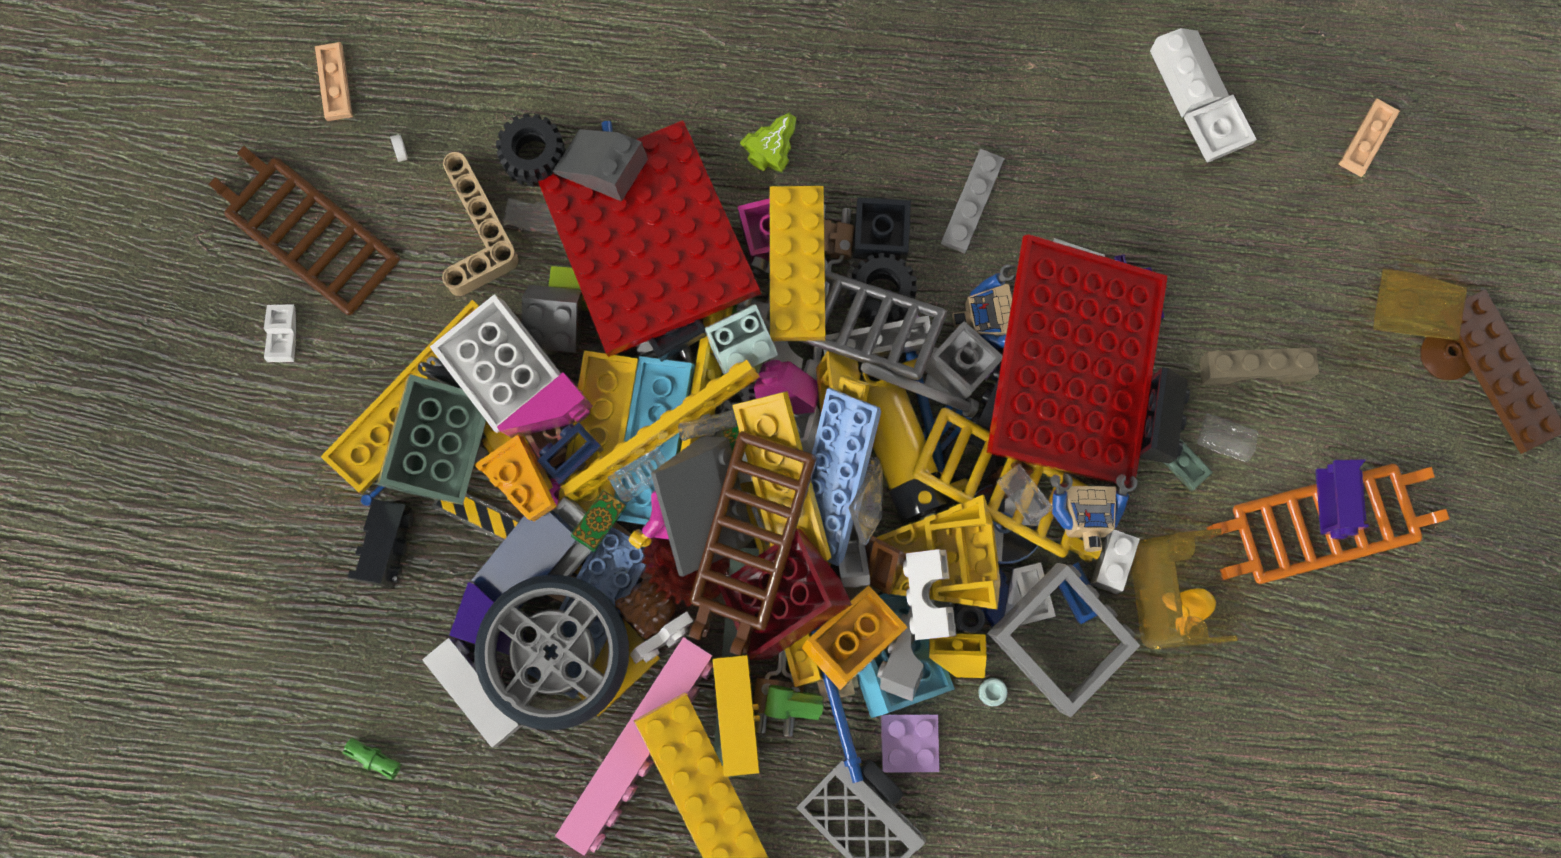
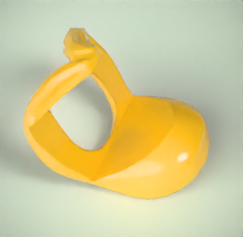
M1202 588L1190 589L1180 593L1169 592L1163 596L1167 606L1180 613L1177 619V629L1180 635L1187 634L1193 625L1210 617L1216 608L1214 596Z

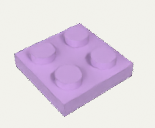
M881 715L883 772H939L938 715Z

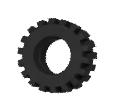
M529 113L523 114V118L519 119L518 116L512 118L514 122L510 124L507 121L503 125L505 131L500 130L498 133L500 140H496V147L498 149L496 152L505 172L508 173L512 180L516 179L517 183L521 185L527 182L529 187H534L535 183L546 179L554 173L553 170L565 153L566 148L557 126L551 124L550 119L544 117L542 120L540 114L534 113V116L530 117ZM539 141L546 145L543 153L535 159L525 160L517 156L520 148L528 142Z
M879 253L878 258L870 255L867 257V262L860 261L858 269L854 268L851 279L870 284L877 279H887L897 286L898 294L913 299L916 297L917 280L916 276L912 275L913 269L911 266L906 267V261L902 258L899 261L895 260L896 255L890 254L889 258L884 257V253ZM849 289V299H851L852 305L857 292ZM867 295L858 317H865V322L870 324L871 321L875 320L882 301H877ZM893 304L886 319V324L892 323L895 320L902 321L908 308Z

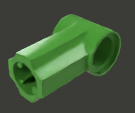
M769 685L764 715L778 719H789L790 716L819 720L823 711V696L794 691L784 686Z

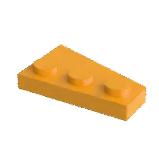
M520 435L515 436L474 464L479 471H482L490 479L489 481L495 487H498L507 496V499L528 520L536 521L557 507L524 437Z

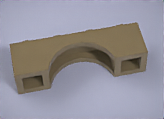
M1316 347L1208 351L1199 359L1202 385L1230 384L1241 380L1273 378L1279 379L1281 382L1309 381L1319 374Z

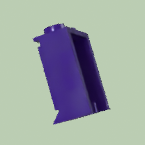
M1334 460L1333 464L1327 465L1325 469H1315L1321 535L1331 534V539H1346L1348 536L1358 535L1359 530L1369 527L1368 524H1364V521H1366L1363 475L1362 470H1359L1366 460Z

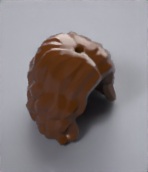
M646 577L642 582L633 587L629 595L615 601V607L620 610L622 617L637 632L638 636L644 640L650 639L659 633L666 624L670 623L677 609L676 600L669 588L662 580L655 577Z

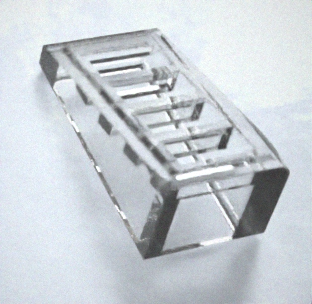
M659 448L652 450L608 476L610 483L621 500L628 502L653 485L652 476L646 478L641 467L645 465L651 475V472L655 470L650 462L651 460L655 459L659 467L667 462ZM633 472L638 476L641 481L640 483L636 484L631 475ZM624 478L631 487L627 490L621 481Z

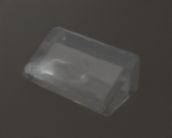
M1207 413L1197 444L1248 462L1256 451L1258 431Z
M1020 464L996 481L1030 526L1034 525L1053 509V506Z

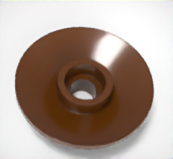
M1448 328L1435 330L1423 340L1420 348L1421 361L1425 369L1434 377L1452 381L1465 376L1471 370L1460 346L1457 345ZM1449 348L1454 351L1455 356L1449 354Z

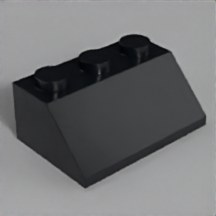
M1162 367L1152 376L1140 458L1170 464L1177 457H1180L1182 453L1183 442L1179 440L1180 433L1186 425V415L1183 414L1184 404L1186 405L1189 401L1190 389L1187 388L1188 379L1168 368Z

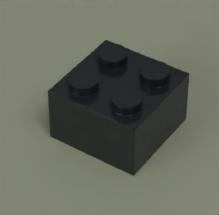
M857 197L853 258L867 259L870 255L878 258L879 253H884L886 258L893 254L896 255L895 260L899 261L902 258L906 261L909 252L911 200Z

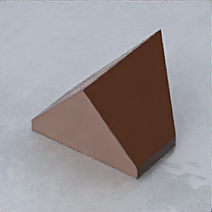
M863 532L870 585L890 595L904 570L903 562L906 560V553Z

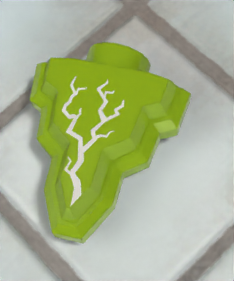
M787 113L776 118L771 126L760 127L755 133H748L740 141V144L750 153L748 160L753 166L761 171H765L769 167L783 173L789 163L787 157L791 150L789 140L795 132L796 117L791 113Z

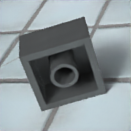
M528 285L522 296L523 326L541 349L575 353L581 340V290Z

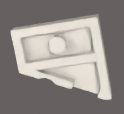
M1041 562L1012 570L1004 616L1044 577ZM1050 595L1020 625L1055 617Z

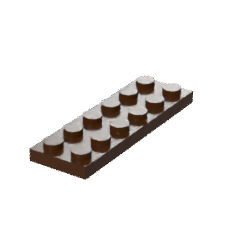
M1486 289L1439 311L1520 454L1560 435V415Z

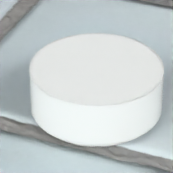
M401 135L390 136L398 162L407 160L408 156Z

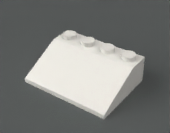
M495 294L430 346L496 433L500 432L497 428L500 423L561 374L505 301Z

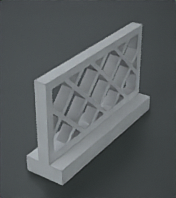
M845 757L796 807L846 858H910L926 842V837L864 776L863 781L852 783L849 768L844 765ZM834 776H837L844 783V795H828V782ZM824 788V795H817ZM848 788H849L855 795H848ZM812 799H824L825 815H813L805 806ZM828 799H844L845 815H828ZM848 799H860L865 804V815H848ZM868 808H869L875 815H868ZM819 820H825V826ZM829 820H845V835H833L829 831ZM849 820H865V835H849ZM869 820H881L885 824V836L869 835ZM889 829H890L896 836H889ZM839 840H845V846ZM849 840H865L866 856H854L849 851ZM869 840H886V856H869ZM889 840H901L909 849L902 856H889Z

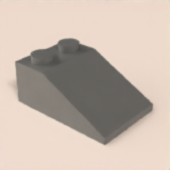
M579 129L553 172L561 177L622 201L648 158L641 141L618 132Z

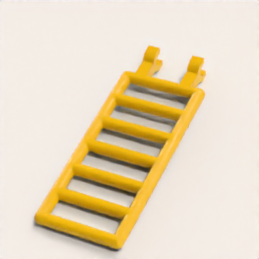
M946 407L942 408L912 473L913 477L961 504L973 500L992 454L986 453L990 431ZM947 421L962 429L939 479L925 470ZM971 434L986 442L963 492L950 485V482ZM1008 458L987 505L992 521L1061 558L1066 557L1069 550H1071L1088 563L1093 558L1098 559L1102 549L1095 552H1086L1083 540L1077 537H1068L1066 531L1060 544L1046 537L1054 517L1052 514L1053 491L1056 490V487L1051 492L1036 531L1022 524L1042 473L1049 477L1053 475L1060 476L1061 484L1063 474L1065 473L1063 471L1024 462L1033 467L1034 472L1027 480L1013 517L1010 518L998 511L1014 473L1010 465L1015 459ZM1072 477V486H1088Z

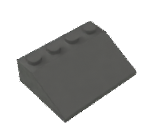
M701 436L651 472L679 576H685L699 568L732 456L728 437ZM737 476L734 488L742 490L739 476ZM731 499L726 515L750 523L746 504ZM723 526L718 542L741 550L754 537ZM715 553L712 563L725 557Z

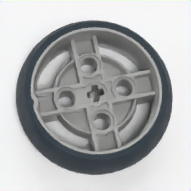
M565 575L533 577L506 590L486 612L475 641L476 672L489 700L497 709L513 721L540 730L571 728L598 715L607 707L619 691L629 662L627 630L615 605L593 585ZM544 595H563L575 599L566 611L547 609L529 616L519 608L526 601ZM597 617L605 629L609 644V658L605 674L592 666L595 646L588 628ZM568 621L574 622L577 626V632L573 637H567L563 632V626ZM529 626L533 627L537 633L536 639L531 643L527 642L523 637L524 630ZM500 631H503L512 638L509 655L510 663L516 676L508 686L504 683L497 665L496 649ZM556 645L558 647L556 649L558 657H551L549 659L547 657L549 652L546 648L547 646L554 647ZM573 661L578 662L582 668V672L577 678L571 677L567 671L568 665ZM531 667H536L541 672V678L537 683H533L528 679L527 674ZM575 688L586 697L573 706L556 710L540 709L529 705L538 693L559 695Z

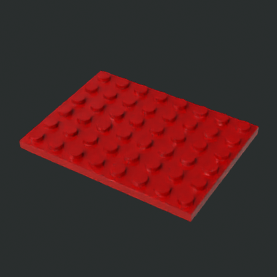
M683 120L636 139L642 142L648 160L622 201L554 173L546 179L538 181L608 357L761 294L756 279Z
M1030 234L1024 235L986 453L1117 484V477L1124 474L1126 475L1125 486L1129 484L1131 476L1136 478L1168 276Z

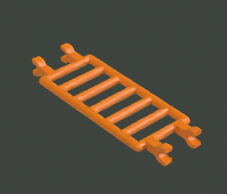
M1396 464L1362 471L1363 483L1365 484L1383 540L1368 544L1364 529L1358 531V535H1354L1357 547L1342 551L1339 539H1331V534L1325 535L1331 554L1316 558L1298 503L1299 499L1312 496L1319 515L1317 484L1235 505L1233 507L1235 519L1207 527L1210 538L1239 530L1249 560L1248 562L1220 569L1223 580L1252 572L1255 581L1258 584H1264L1420 542L1423 538L1420 527L1449 520L1446 509L1416 517L1406 489L1407 485L1434 478L1435 475L1432 467L1401 475L1400 469ZM1390 476L1409 531L1408 534L1394 537L1375 479ZM1287 503L1305 561L1290 565L1272 510L1273 506ZM1261 510L1279 568L1265 572L1246 517V513Z

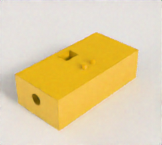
M748 654L714 658L713 668L724 777L759 773L755 722L760 721V716H754V710H759L758 704H753Z

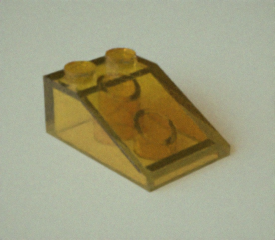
M1383 269L1373 330L1459 341L1467 288L1412 272Z

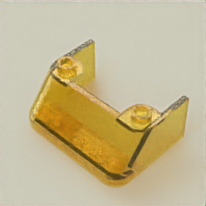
M1221 528L1179 532L1139 540L1131 568L1141 639L1147 648L1161 650L1238 641L1237 635L1209 638L1207 625L1201 618L1195 616L1183 617L1175 561H1184L1192 557L1195 552V541L1210 540L1221 535Z

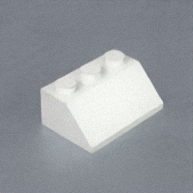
M1180 28L1157 37L1150 52L1182 118L1187 113L1229 96L1198 31Z

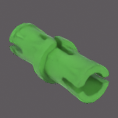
M351 738L344 747V755L359 761L365 769H373L391 780L397 776L401 769V763L381 753L380 749L376 747L372 749L355 738Z

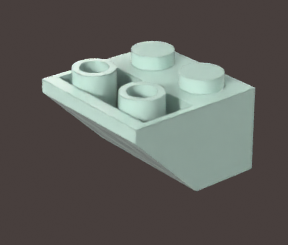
M756 304L705 328L711 349L724 375L736 363L748 360L754 367L778 355Z

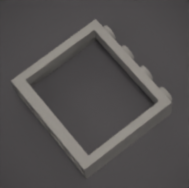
M1056 563L988 634L1060 713L1072 717L1140 645L1134 639L1135 633L1127 625H1121L1116 619L1117 613L1109 605H1103L1098 599L1099 593L1091 585H1085L1081 581L1080 577L1082 575L1073 565ZM1064 580L1071 585L1121 641L1068 697L1010 635Z

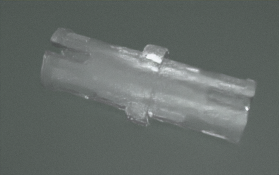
M728 410L727 412L712 416L705 414L701 416V419L679 423L678 430L683 441L702 435L710 437L717 431L735 428L737 420L735 413L732 410Z

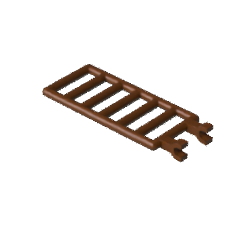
M243 146L237 154L244 162L259 172L258 175L239 195L235 194L216 177L208 184L217 194L230 203L224 211L225 216L344 314L352 315L399 263L400 256L281 159L274 157L268 164H265L248 148ZM278 170L287 180L248 222L238 212L274 172ZM296 186L299 187L307 196L268 238L258 230V227ZM317 202L327 212L289 254L286 253L277 244ZM337 218L347 228L312 267L307 270L297 260L333 220ZM357 234L367 244L334 281L327 286L317 276L352 237ZM375 250L378 251L387 260L349 302L345 301L337 294L338 291Z
M746 431L739 432L690 595V603L699 607L696 620L690 630V637L698 640L702 637H708L712 614H719L740 622L730 652L741 656L742 653H748L753 629H766L817 458L814 454ZM747 444L804 463L799 480L742 461ZM742 472L794 490L795 494L791 508L734 488L738 473ZM733 499L787 518L783 534L780 535L727 516L726 513L730 500ZM725 526L779 546L775 561L771 562L719 543L722 527ZM716 553L771 573L766 590L711 570L714 554ZM706 581H711L761 600L762 605L758 617L703 597Z

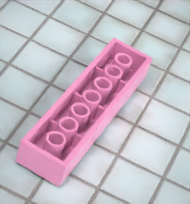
M682 638L555 837L584 856L591 851L594 853L600 848L607 837L603 834L607 826L611 827L616 823L622 813V810L619 809L623 801H630L638 788L634 783L639 776L645 777L654 763L650 760L651 755L633 720L684 692L692 703L700 691L696 686L702 677L707 680L714 669L712 663L714 657L686 638Z

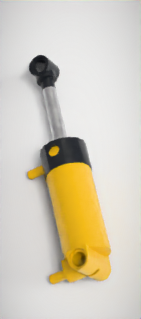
M917 358L901 364L914 368ZM863 373L861 381L870 384L866 402L880 407L881 410L873 448L889 486V493L901 523L923 520L933 514L936 515V513L953 503L950 497L915 479L912 475L926 439L906 389L878 379L879 381L877 382L871 381L869 377L873 376ZM931 457L925 471L940 479L942 473L938 472L934 459ZM964 478L950 485L964 491L968 480ZM954 603V622L959 632L962 634H973L983 627L985 615L982 609L978 606ZM970 612L976 617L974 627H967L963 623L964 613Z

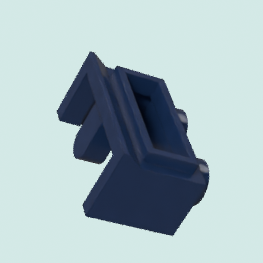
M579 422L575 426L569 424L561 431L560 436L562 438L555 445L549 443L539 452L541 458L537 461L560 486L566 483L565 480L576 470L581 471L587 465L585 462L596 451L601 453L604 450ZM580 434L587 442L555 470L549 461Z

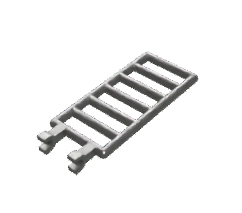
M755 256L751 264L752 268H755L753 275L761 278H770V263L765 259ZM825 270V282L832 284L825 298V325L842 287L856 291L857 294L836 342L826 338L825 341L800 342L863 363H871L913 380L921 379L947 316V311L943 308ZM770 295L766 303L750 298L737 304L736 310L738 312L756 304L767 330L770 331ZM868 295L883 301L862 350L846 344ZM893 304L908 308V311L889 357L886 359L874 355L872 352ZM920 312L932 316L934 319L913 368L898 363L916 317Z

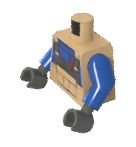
M1004 265L1000 273L987 278L970 292V296L965 302L966 311L952 314L955 329L965 321L996 350L1004 349L1012 303L1009 284H1005V281L1015 282L1016 274L1010 278L1008 277V271L1015 268V266Z
M1065 473L1060 484V476L1053 475L1050 481L1052 486L1056 487V490L1053 491L1052 514L1062 528L1065 529L1068 537L1083 538L1086 552L1099 551L1102 549L1100 538L1111 533L1118 526L1129 499L1127 492L1133 491L1137 487L1138 481L1134 476L1130 477L1129 484L1125 486L1126 475H1119L1116 483L1120 489L1116 491V487L1072 486V477Z

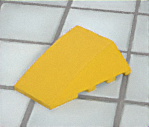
M984 495L877 537L904 553L938 549L946 550L949 579H941L931 585L929 590L930 600L998 609L1000 574L995 532ZM904 570L891 593L893 595L906 596L907 589L910 588L909 578L905 576Z

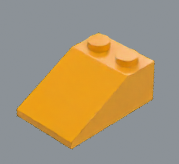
M869 585L850 601L852 604L850 607L826 622L807 639L802 647L839 690L844 688L908 628Z

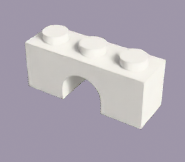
M938 549L906 553L903 569L905 576L909 578L910 588L907 589L906 596L909 606H912L913 617L910 618V630L912 634H915V640L956 636L953 607L939 608L931 602L929 597V590L934 582L941 579H949L946 550Z

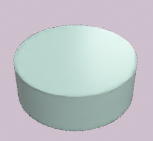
M997 678L984 680L978 690L979 698L988 706L1001 705L1006 700L1008 693L1004 682Z

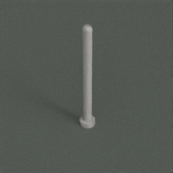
M868 362L863 363L861 366V370L865 374L962 410L963 415L973 418L978 412L979 402L975 399L963 400Z

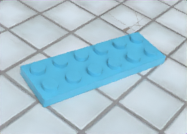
M639 356L624 441H628L636 436L641 428L655 423L664 412L674 410L683 403V400L690 394L694 364L672 360L661 362L656 358ZM683 430L618 474L614 497L627 506L617 521L646 525L650 520L652 512L651 495L655 491L651 472L680 452Z

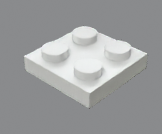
M1234 95L1187 113L1184 117L1207 163L1249 146L1257 140Z

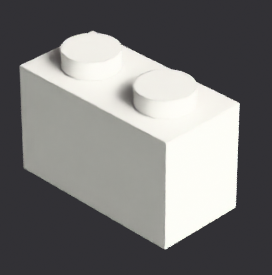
M1113 530L1105 536L1102 551L1090 584L1114 594L1122 592L1140 539L1117 530Z

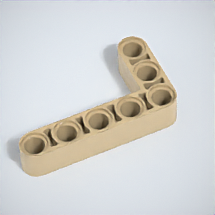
M452 152L446 155L443 160L444 169L486 246L485 249L449 266L443 272V283L449 291L456 296H462L512 271L518 265L519 258L465 156L459 152ZM455 165H463L459 171H452ZM469 186L475 187L471 193H464L465 188ZM478 209H487V211L483 215H475ZM490 231H499L496 237L487 238ZM502 253H511L507 260H499V256ZM481 264L487 265L485 271L481 273L475 272L477 266ZM455 277H463V280L460 284L451 285V282Z

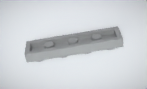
M983 149L979 150L941 241L942 245L964 254L966 253L1004 161L1003 157Z

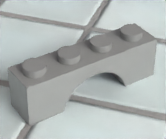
M931 600L939 608L952 607L951 602ZM908 604V607H911L908 615L903 614L901 620L908 628L889 645L888 653L891 655L888 662L883 661L881 663L877 677L881 678V690L913 701L923 677L924 664L916 658L911 648L915 640V634H912L910 630V618L913 617L912 606Z

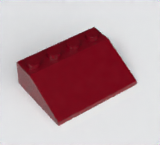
M797 528L768 625L765 630L753 629L751 644L747 653L750 660L773 658L852 605L840 578L800 528ZM773 545L757 557L774 562L779 546ZM745 565L730 577L766 590L771 573ZM718 584L727 606L758 617L762 605L761 600ZM733 620V622H734V624H735V626H736V629H737V631H738L740 622H737V621H734V620Z

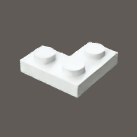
M688 612L666 624L659 633L637 646L630 653L635 664L643 659L647 663L660 654L658 649L664 645L670 648L681 641L682 637L689 632L687 627L693 622Z

